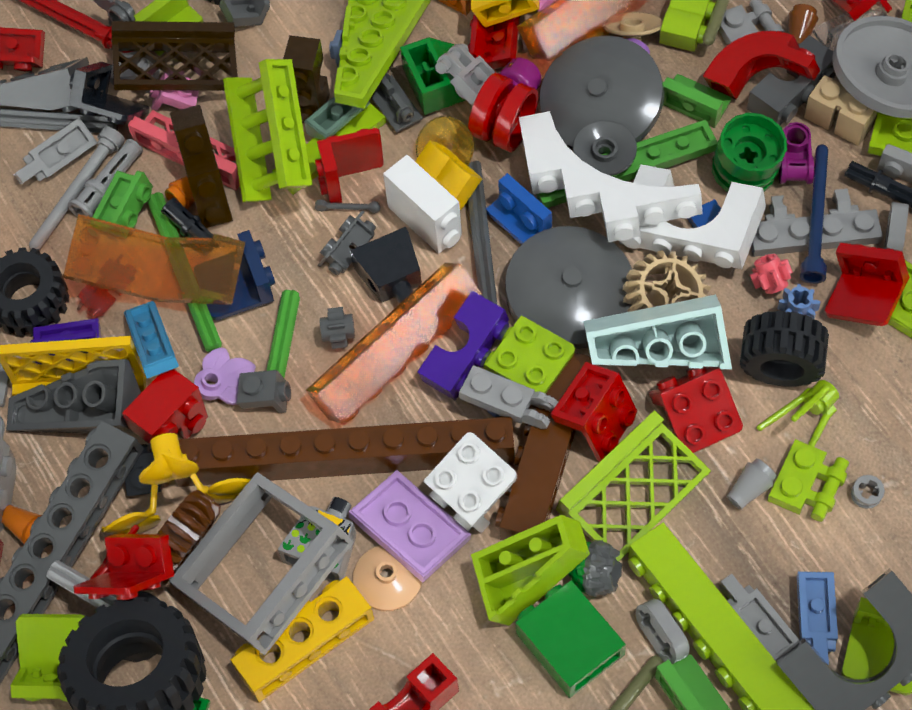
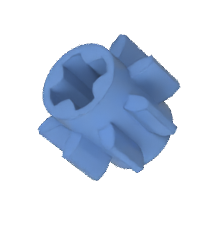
M798 284L791 291L787 288L784 289L783 299L779 300L777 310L796 312L814 319L815 312L819 310L820 301L813 300L814 289L809 290Z

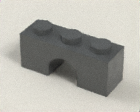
M809 35L799 44V47L807 49L815 55V60L820 68L815 81L790 70L786 72L792 75L795 80L784 81L769 73L750 91L747 110L751 113H759L772 118L779 126L783 122H790L796 115L798 108L804 102L807 104L809 95L824 75L832 79L835 78L836 73L832 59L833 51Z

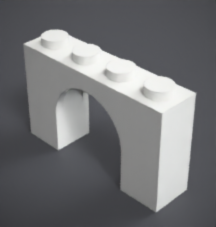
M642 164L633 182L647 186L674 187L671 170ZM732 182L721 211L706 225L690 229L673 226L667 221L654 225L640 226V237L619 242L632 249L642 248L655 251L656 253L663 250L665 255L676 251L677 256L683 257L688 255V260L693 262L704 261L714 263L722 268L733 267L742 269L766 208L764 190L761 187Z

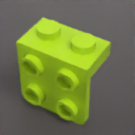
M521 315L514 326H511L506 331L497 349L489 354L484 363V369L534 389L535 392L546 394L575 354V346Z
M863 597L860 598L854 613L841 670L842 676L851 679H865L878 674L888 665L894 651V637L889 624L869 600ZM912 681L905 686L898 683L889 691L910 695L912 694Z
M21 614L16 620L20 669L10 685L12 698H24L27 701L60 699L61 701L68 702L58 679L57 668L60 664L58 658L62 647H67L66 638L72 629L76 631L79 628L78 622L85 617L84 615Z

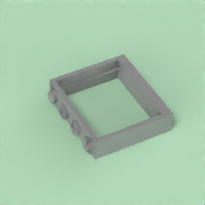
M257 472L227 510L223 512L206 536L201 539L197 547L178 568L169 582L263 655H266L354 541L338 525ZM273 497L321 531L250 621L244 625L198 589ZM337 539L336 543L333 546H331L334 540ZM264 631V634L260 637L259 640H257L259 635Z

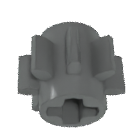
M343 307L327 308L328 317H320L322 342L330 341L332 349L348 347L347 339L355 338L353 314L344 315Z

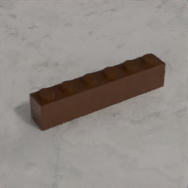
M575 352L546 394L554 397L559 402L584 363L592 364L591 357ZM538 407L536 409L538 413H542L550 419L547 429H540L525 424L524 436H527L525 447H518L514 465L518 466L516 472L517 479L505 492V496L509 497L506 507L500 506L495 521V526L499 527L500 540H505L550 519L576 433V429L554 422L551 416L552 411L549 412Z

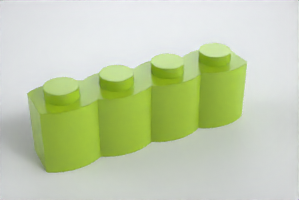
M671 0L661 26L659 43L695 52L698 43L703 44V36L707 28L704 25L706 20H710L715 6L713 0Z

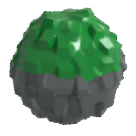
M603 540L586 541L590 555L577 565L568 576L579 590L587 595L596 597L597 595L605 596L615 592L618 588L619 578L622 576V563L616 560V557L620 555V551Z

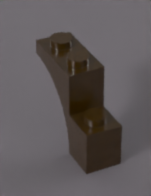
M196 105L170 112L197 212L202 219L201 223L206 228L233 221L201 106Z

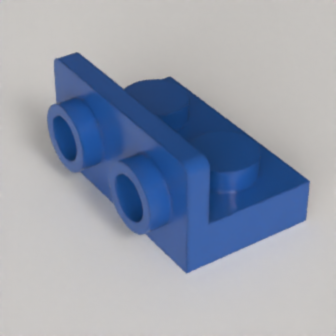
M508 173L498 180L499 196L497 200L486 208L487 214L522 245L533 235L552 228V212Z

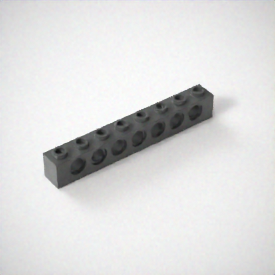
M103 421L88 434L83 451L79 457H76L70 463L65 480L60 487H57L52 492L47 509L42 516L34 521L30 529L29 538L24 546L16 550L12 557L11 567L6 575L0 578V684L19 655L16 633V620L21 614H44L60 588V585L47 578L46 575L49 567L55 560H59L72 568L144 450L136 438ZM108 457V461L103 467L96 468V464L101 458ZM85 486H90L88 494L78 498L79 491ZM68 515H72L71 522L67 526L60 528L61 520ZM53 545L51 554L41 558L44 548ZM34 575L32 585L23 589L24 580L28 576ZM15 605L13 616L4 620V613L7 608Z

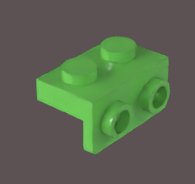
M117 170L89 222L93 229L126 239L130 230L135 227L138 214L144 203L149 200L152 193L153 185L145 173L136 171L135 175H131Z

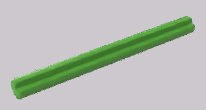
M160 192L151 194L148 200L149 207L204 348L207 352L221 348L220 337L176 226L161 213L163 206L166 204L165 198Z

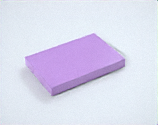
M398 470L349 511V518L422 583L471 538L470 532Z

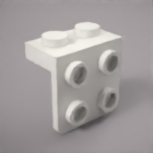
M469 432L462 437L424 479V482L433 490L429 494L433 500L442 508L449 505L457 512L453 518L467 531L474 527L482 533L490 524L484 515L516 481L517 473L474 433Z

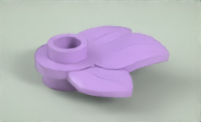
M217 348L204 357L202 370L195 376L194 384L199 387L202 399L212 401L219 398L227 404L238 405L240 373L255 372L256 366L244 358L230 359L226 348ZM206 381H212L216 384L211 385L208 384Z

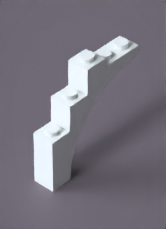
M550 111L519 117L533 195L565 189L570 218L585 217L602 212L608 242L626 241L631 238L640 237V226L654 225L663 221L690 218L703 214L699 184L668 187L647 186L622 181L593 168L569 149L557 132Z

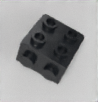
M101 61L77 68L70 78L69 86L72 91L69 105L80 108V113L90 116L100 114L107 116L108 121L112 123L126 124L127 121L133 120L134 116L139 118L149 113L150 107L108 94L112 64Z

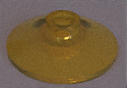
M440 116L424 125L416 141L417 158L428 141L431 140L441 143L445 147L451 143L452 152L467 166L469 165L474 152V141L470 130L461 120L450 116Z

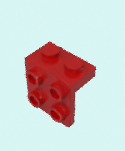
M377 128L361 129L354 133L329 136L326 139L317 141L320 159L315 160L317 178L321 195H328L329 203H343L339 177L380 168L384 165L381 134Z
M840 243L835 253L842 275L825 307L826 316L828 318L875 326L887 325L910 278L903 251L869 247L861 244Z
M703 366V368H688L686 370L688 375L676 379L675 376L665 378L656 383L658 388L648 392L654 405L664 407L674 435L693 453L732 436L743 428V423L722 370L719 367Z

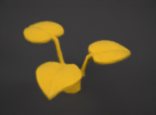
M166 433L158 435L150 440L154 461L139 475L140 483L151 485L150 507L145 512H133L118 518L106 527L102 526V533L128 534L136 524L139 526L137 533H141L158 525L161 518L159 515H154L157 506L158 484L190 476L198 490L204 494L207 493L215 499L214 501L217 504H223L235 500L251 479L231 478L219 481L210 487L204 486L196 475V472L199 470L198 464L188 460L187 454L181 453L177 434Z

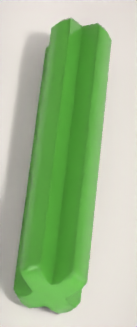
M287 289L281 295L266 370H277L283 378L285 377L300 301L297 291Z

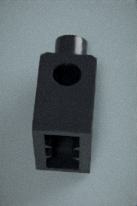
M406 227L350 250L355 271L379 301L385 302L396 298L402 308L409 307L417 301L418 297L413 289L422 284L421 272Z

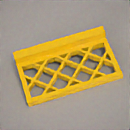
M131 336L0 345V363L12 383V396L41 384L48 385L61 379V376L69 372L76 373L87 368L88 364L101 360H129L140 391L146 388V375Z

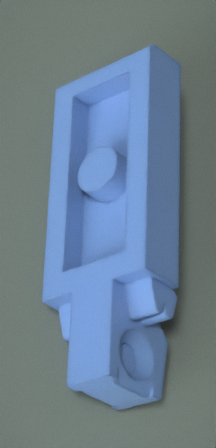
M798 571L796 577L800 641L805 637L829 665L828 652H835L838 640L834 572Z

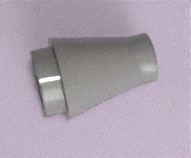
M756 458L752 463L747 462L738 480L726 497L734 506L742 510L748 503L774 486L772 481L777 476L767 464Z

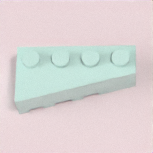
M716 294L583 321L592 365L637 366V364L655 365V367L676 365L689 366V368H703L704 366L732 370L722 308Z

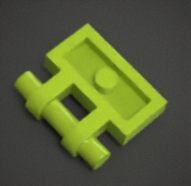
M795 439L769 494L768 501L799 515L804 504L814 507L810 515L811 518L823 522L827 512H831L836 503L834 496L838 487L843 486L847 478L846 469L849 461L845 458L837 457L833 466L828 467L823 464L827 452ZM816 478L825 481L821 492L811 490Z

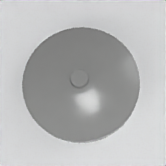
M871 16L851 23L843 30L833 50V67L840 83L856 100L877 112L893 117L912 118V22L891 16Z

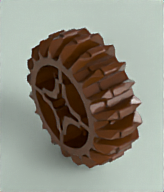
M200 490L193 491L186 496L157 533L159 535L169 534L174 574L197 547L201 539L205 537L220 513L221 506L214 501L215 499L207 493H202Z

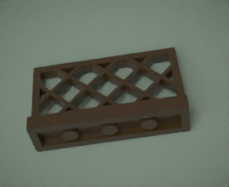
M112 21L111 44L114 90L225 91L223 80H218L213 75L221 69L231 77H238L234 22ZM119 51H135L137 53L128 59ZM166 51L167 54L159 59L150 52ZM181 52H197L198 54L189 59ZM211 52H228L229 54L219 59ZM143 57L153 64L145 71L135 64ZM173 58L184 64L176 71L166 64ZM204 58L214 64L207 71L197 64ZM127 69L138 75L135 79H120V75ZM160 69L169 77L165 80H157L151 75ZM191 69L200 77L196 80H188L182 75Z

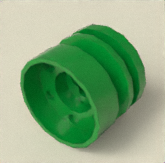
M744 113L728 121L721 132L712 158V174L716 183L726 192L729 191L732 182L761 187L764 192L768 190L776 178L787 151V138L782 127L772 118L759 113Z

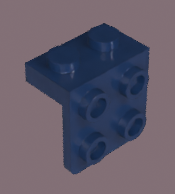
M250 230L237 234L241 251L200 264L195 268L200 288L213 320H221L274 301L270 287L276 284L270 266L263 267L261 259L266 258L262 244L260 240L253 241Z

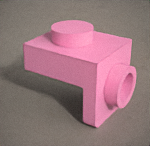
M164 72L159 80H165L169 75ZM150 90L149 96L153 98L151 109L158 111L163 103L179 109L196 106L199 91Z

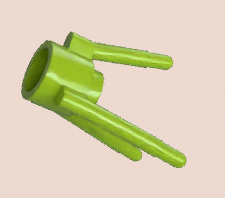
M819 380L812 388H807L800 396L757 426V430L762 431L804 402V405L792 415L791 420L796 422L808 410L815 415L823 414L808 445L815 447L830 417L837 411L833 404L839 399V393L830 382Z

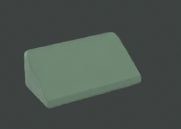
M333 97L304 121L306 133L311 137L321 140L326 139L337 133L364 109L335 103V97Z

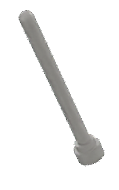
M105 126L97 136V149L29 242L30 249H41L69 210L68 203L70 200L78 197L86 181L91 179L106 156L114 151H118L123 145L125 138L116 129L110 126Z

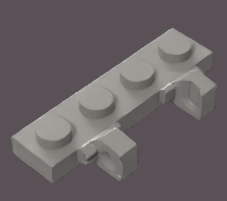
M847 188L834 190L832 201L836 203V209H831L829 214L824 215L822 249L838 248L840 243L861 245L881 243L883 235L877 210L859 211L858 205H851ZM784 195L771 196V204L769 205L771 214H766L765 221L760 222L751 245L753 257L808 251L811 216L795 218V213L787 214V206L783 204Z

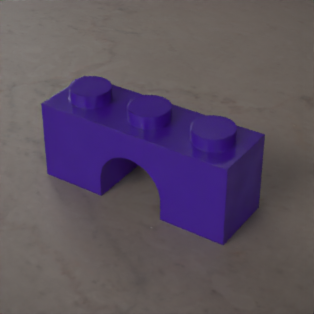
M474 291L470 292L454 316L458 327L469 333V340L466 346L459 351L449 352L435 345L417 371L423 382L454 401L457 400L459 391L472 366H484L487 357L491 353L490 348L496 339L501 340L509 328V318L505 309Z

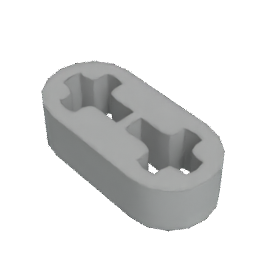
M891 203L884 249L890 248L903 251L909 204Z
M652 599L637 606V622L659 657L664 662L669 659L672 664L688 657L690 652L688 640L665 605L658 599Z

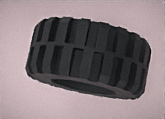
M135 597L133 601L114 600V605L105 607L104 604L96 608V613L91 617L86 615L78 622L79 628L76 631L72 629L66 638L67 647L63 646L58 658L60 664L57 668V673L61 683L60 687L72 710H193L195 708L193 700L198 701L204 690L202 683L206 680L205 659L194 630L188 619L183 617L181 611L174 606L168 607L164 601L153 599L152 602H148L147 597ZM140 653H154L162 656L156 668L148 676L136 683L126 686H109L104 684L111 669L129 656Z

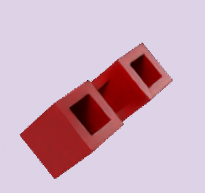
M432 653L406 676L407 682L391 701L384 705L378 701L369 710H439L459 692L458 678Z

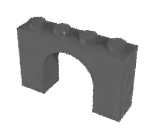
M890 568L861 591L889 624L894 637L892 657L888 665L881 672L865 679L844 677L836 673L824 661L805 637L777 659L778 666L815 710H866L870 706L875 710L891 697L888 691L898 683L905 686L912 681V593Z

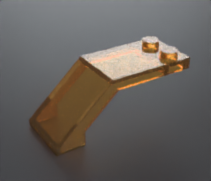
M78 214L62 278L155 302L231 305L233 303L245 242L218 234H213L211 238L164 237Z

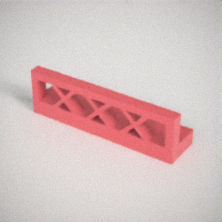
M154 110L150 112L145 120L134 116L133 120L128 124L132 139L139 145L184 166L175 132L170 130H174L171 118ZM157 122L165 126L167 131L155 126L154 123ZM210 137L212 148L218 152V155L215 153L214 155L222 183L237 191L240 182L237 164L232 162L236 160L234 148Z

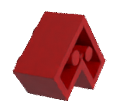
M175 369L159 374L122 412L128 428L150 445L152 438L166 433H175L183 439H188L193 433H198L204 427L208 418L199 387Z

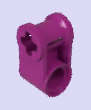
M790 123L783 129L787 138V151L779 168V184H785L786 181H805L806 184H812L814 178V158L812 156L810 129L803 123ZM790 141H797L800 144H793Z

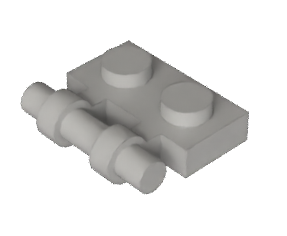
M761 0L750 1L749 5L753 11L746 13L742 5L726 10L719 28V32L727 45L745 35L758 32L755 25L760 23L765 31L784 32L780 24L774 22L771 17V9L767 4H763Z
M455 44L447 53L438 58L435 66L439 74L450 73L454 77L450 83L455 87L457 94L471 105L475 102L484 82L491 74L495 73L480 55L475 59L470 54L466 44Z

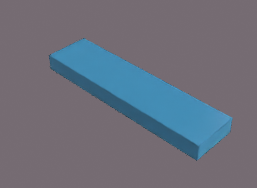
M150 301L126 310L124 315L146 378L148 379L179 367L155 302Z

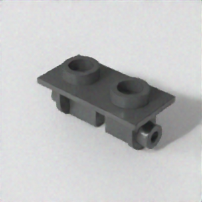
M386 72L371 98L395 132L398 133L422 120L423 117L394 77Z
M363 210L356 218L350 215L338 229L343 233L336 242L331 238L319 252L324 256L318 264L319 267L326 261L330 264L328 268L333 274L345 273L352 263L350 253L352 249L349 246L352 245L357 248L368 243L374 237L376 226L368 220L363 222L360 219L364 214Z

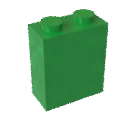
M572 580L564 586L558 584L545 595L546 600L536 607L530 605L518 615V621H516V634L569 698L625 656L626 643Z

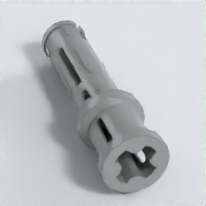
M127 139L95 179L86 181L84 184L85 189L76 199L70 200L68 207L71 212L81 220L90 222L93 212L97 209L117 170L125 173L136 158L142 154V147L136 141Z

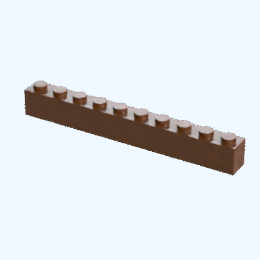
M511 417L178 439L181 453L187 454L188 460L198 464L199 470L196 472V475L203 485H213L219 481L231 478L252 479L257 472L270 481L393 473L396 470L399 472L434 470L462 437L469 432L474 433L508 465L515 462ZM190 476L176 479L179 487L195 486Z

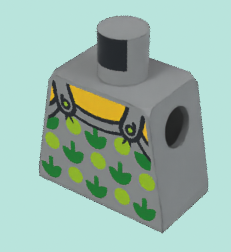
M333 497L326 511L309 506L338 525L355 543L356 530L354 523L346 519L351 508L349 502L339 497ZM300 517L278 548L282 562L293 566L321 530ZM337 539L334 540L331 546H333L336 543ZM354 543L325 580L332 582L345 578Z

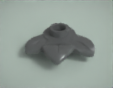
M93 0L99 7L107 11L110 26H112V21H135V11L128 2L120 0Z

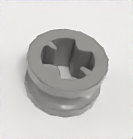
M863 475L855 481L852 487V500L859 507L865 509L873 508L880 503L884 496V485L875 476ZM869 485L874 488L872 493H876L877 497L871 495L866 499L861 496L863 490L859 491V488L865 489Z

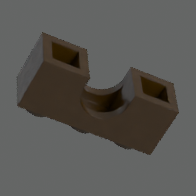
M289 35L283 59H292L302 123H304L306 119L328 102L330 91L327 76L320 75L324 58L321 40Z

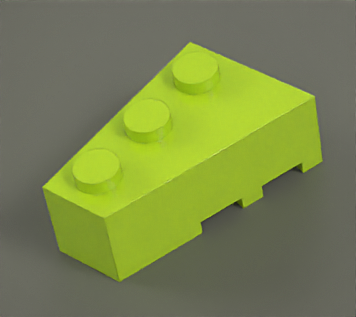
M559 515L471 554L489 621L510 626L525 608L535 604L590 555L579 521Z

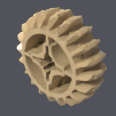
M661 250L656 253L655 257L650 253L643 258V261L638 260L633 265V270L627 273L626 279L628 281L623 285V291L628 294L624 296L623 303L632 305L627 310V312L651 308L653 307L651 303L656 307L705 297L710 291L711 286L702 284L706 279V274H697L698 263L692 266L687 264L688 255L683 256L679 260L677 259L676 251L670 252L666 256L664 251ZM664 274L660 281L645 282L646 277L650 275Z

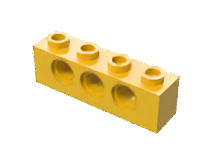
M347 576L340 581L334 580L324 587L321 595L312 601L308 600L267 652V654L274 651L281 653L280 658L276 662H264L266 655H263L249 643L239 647L235 652V656L230 660L236 672L260 703L374 620L372 607ZM334 610L339 612L338 616L332 621L321 619L327 611ZM300 631L310 633L305 641L296 642L293 640L294 635Z

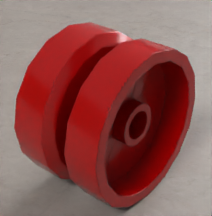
M496 72L491 74L484 82L473 104L468 124L469 135L485 142L493 138L494 146L512 153L523 141L519 117L535 114L539 97L538 90L523 83L513 86V80Z

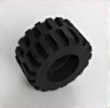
M26 247L19 248L18 252L13 253L12 249L6 251V256L0 257V328L3 327L4 331L9 334L15 331L17 336L24 337L26 332L33 336V327L47 326L52 322L57 324L61 320L59 314H65L67 310L66 302H69L68 287L58 265L54 260L52 261L47 253L41 254L39 249L35 248L28 252ZM27 285H39L32 295L24 299H11L18 289Z
M776 311L757 314L752 319H748L744 326L740 367L744 369L747 375L752 376L753 379L770 385L797 387L817 382L825 374L829 339L828 330L825 326H822L820 321L796 312Z

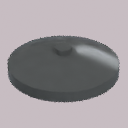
M615 36L592 37L579 41L567 48L548 68L540 90L541 112L550 111L557 132L571 150H573L574 140L579 131L597 121L619 123L631 131L636 143L640 142L656 124L664 102L663 80L651 55L638 44Z
M575 226L550 228L527 239L511 258L505 279L507 305L516 322L522 315L572 343L575 349L588 348L583 321L626 313L632 306L631 304L623 303L624 296L628 294L623 291V285L628 281L626 275L632 270V267L621 249L615 243L608 242V238L600 233Z

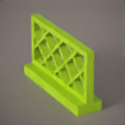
M655 410L560 499L555 509L561 515L579 521L583 533L591 541L603 540L607 543V531H625L626 545L620 550V555L616 557L617 561H620L629 553L630 544L651 531L711 472L663 424L664 419ZM660 435L671 445V456H653V442ZM647 449L648 455H641ZM633 461L648 462V479L630 478L629 465ZM653 462L672 463V479H654ZM677 463H690L699 474L692 480H678ZM624 471V478H617ZM609 484H624L625 501H606V487ZM630 484L648 485L649 502L630 501ZM654 485L672 486L673 499L669 503L654 502ZM678 486H685V487L678 493ZM601 493V501L594 500ZM586 506L601 507V524H588L579 513ZM606 507L625 508V525L606 524ZM630 508H649V522L645 526L631 525ZM655 509H662V510L655 516ZM595 530H600L601 536ZM631 531L638 532V533L631 539Z

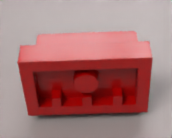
M585 362L551 412V416L554 422L581 431L597 461H601L618 445L626 429L633 424L637 409L618 372Z
M112 534L104 537L109 572L77 584L73 588L74 594H88L89 599H100L116 595L117 600H127L137 597L140 590H152L161 587V581L174 576L169 534Z

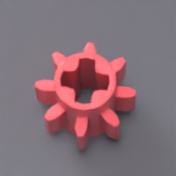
M768 254L754 262L755 268L752 269L753 273L750 274L755 289L762 287L766 294H773L784 290L789 285L787 280L791 279L790 274L793 271L788 259L780 261L777 254Z

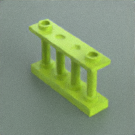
M265 59L258 62L261 77L253 81L252 78L226 77L223 79L243 202L272 200L270 187L276 184L279 185V189L312 186L292 59ZM263 91L266 109L258 112L255 94ZM268 122L271 140L263 143L260 125ZM273 153L276 171L268 174L265 156Z

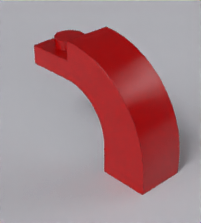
M760 31L745 35L727 45L713 59L703 77L711 89L737 100L749 79L764 69L772 67L785 68L815 81L820 68L815 60V55L807 49L800 48L794 35L780 31Z

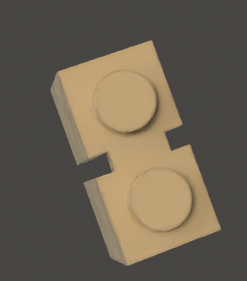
M824 75L808 97L804 118L829 130L832 126L835 111L839 112L834 134L859 146L874 125L877 111L856 100L841 83Z

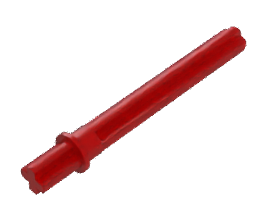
M18 0L101 42L104 48H112V26L109 27L57 0ZM119 51V52H121V53H129V52H135V51Z

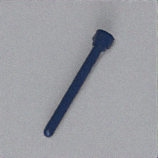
M824 144L818 145L815 152L808 256L800 265V279L810 284L824 282L827 273V265L824 263V259L821 258L828 165V147Z

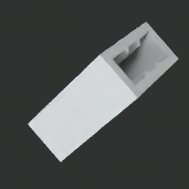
M408 155L404 156L383 173L388 208L439 254L445 248H451L459 241L462 235L459 201Z

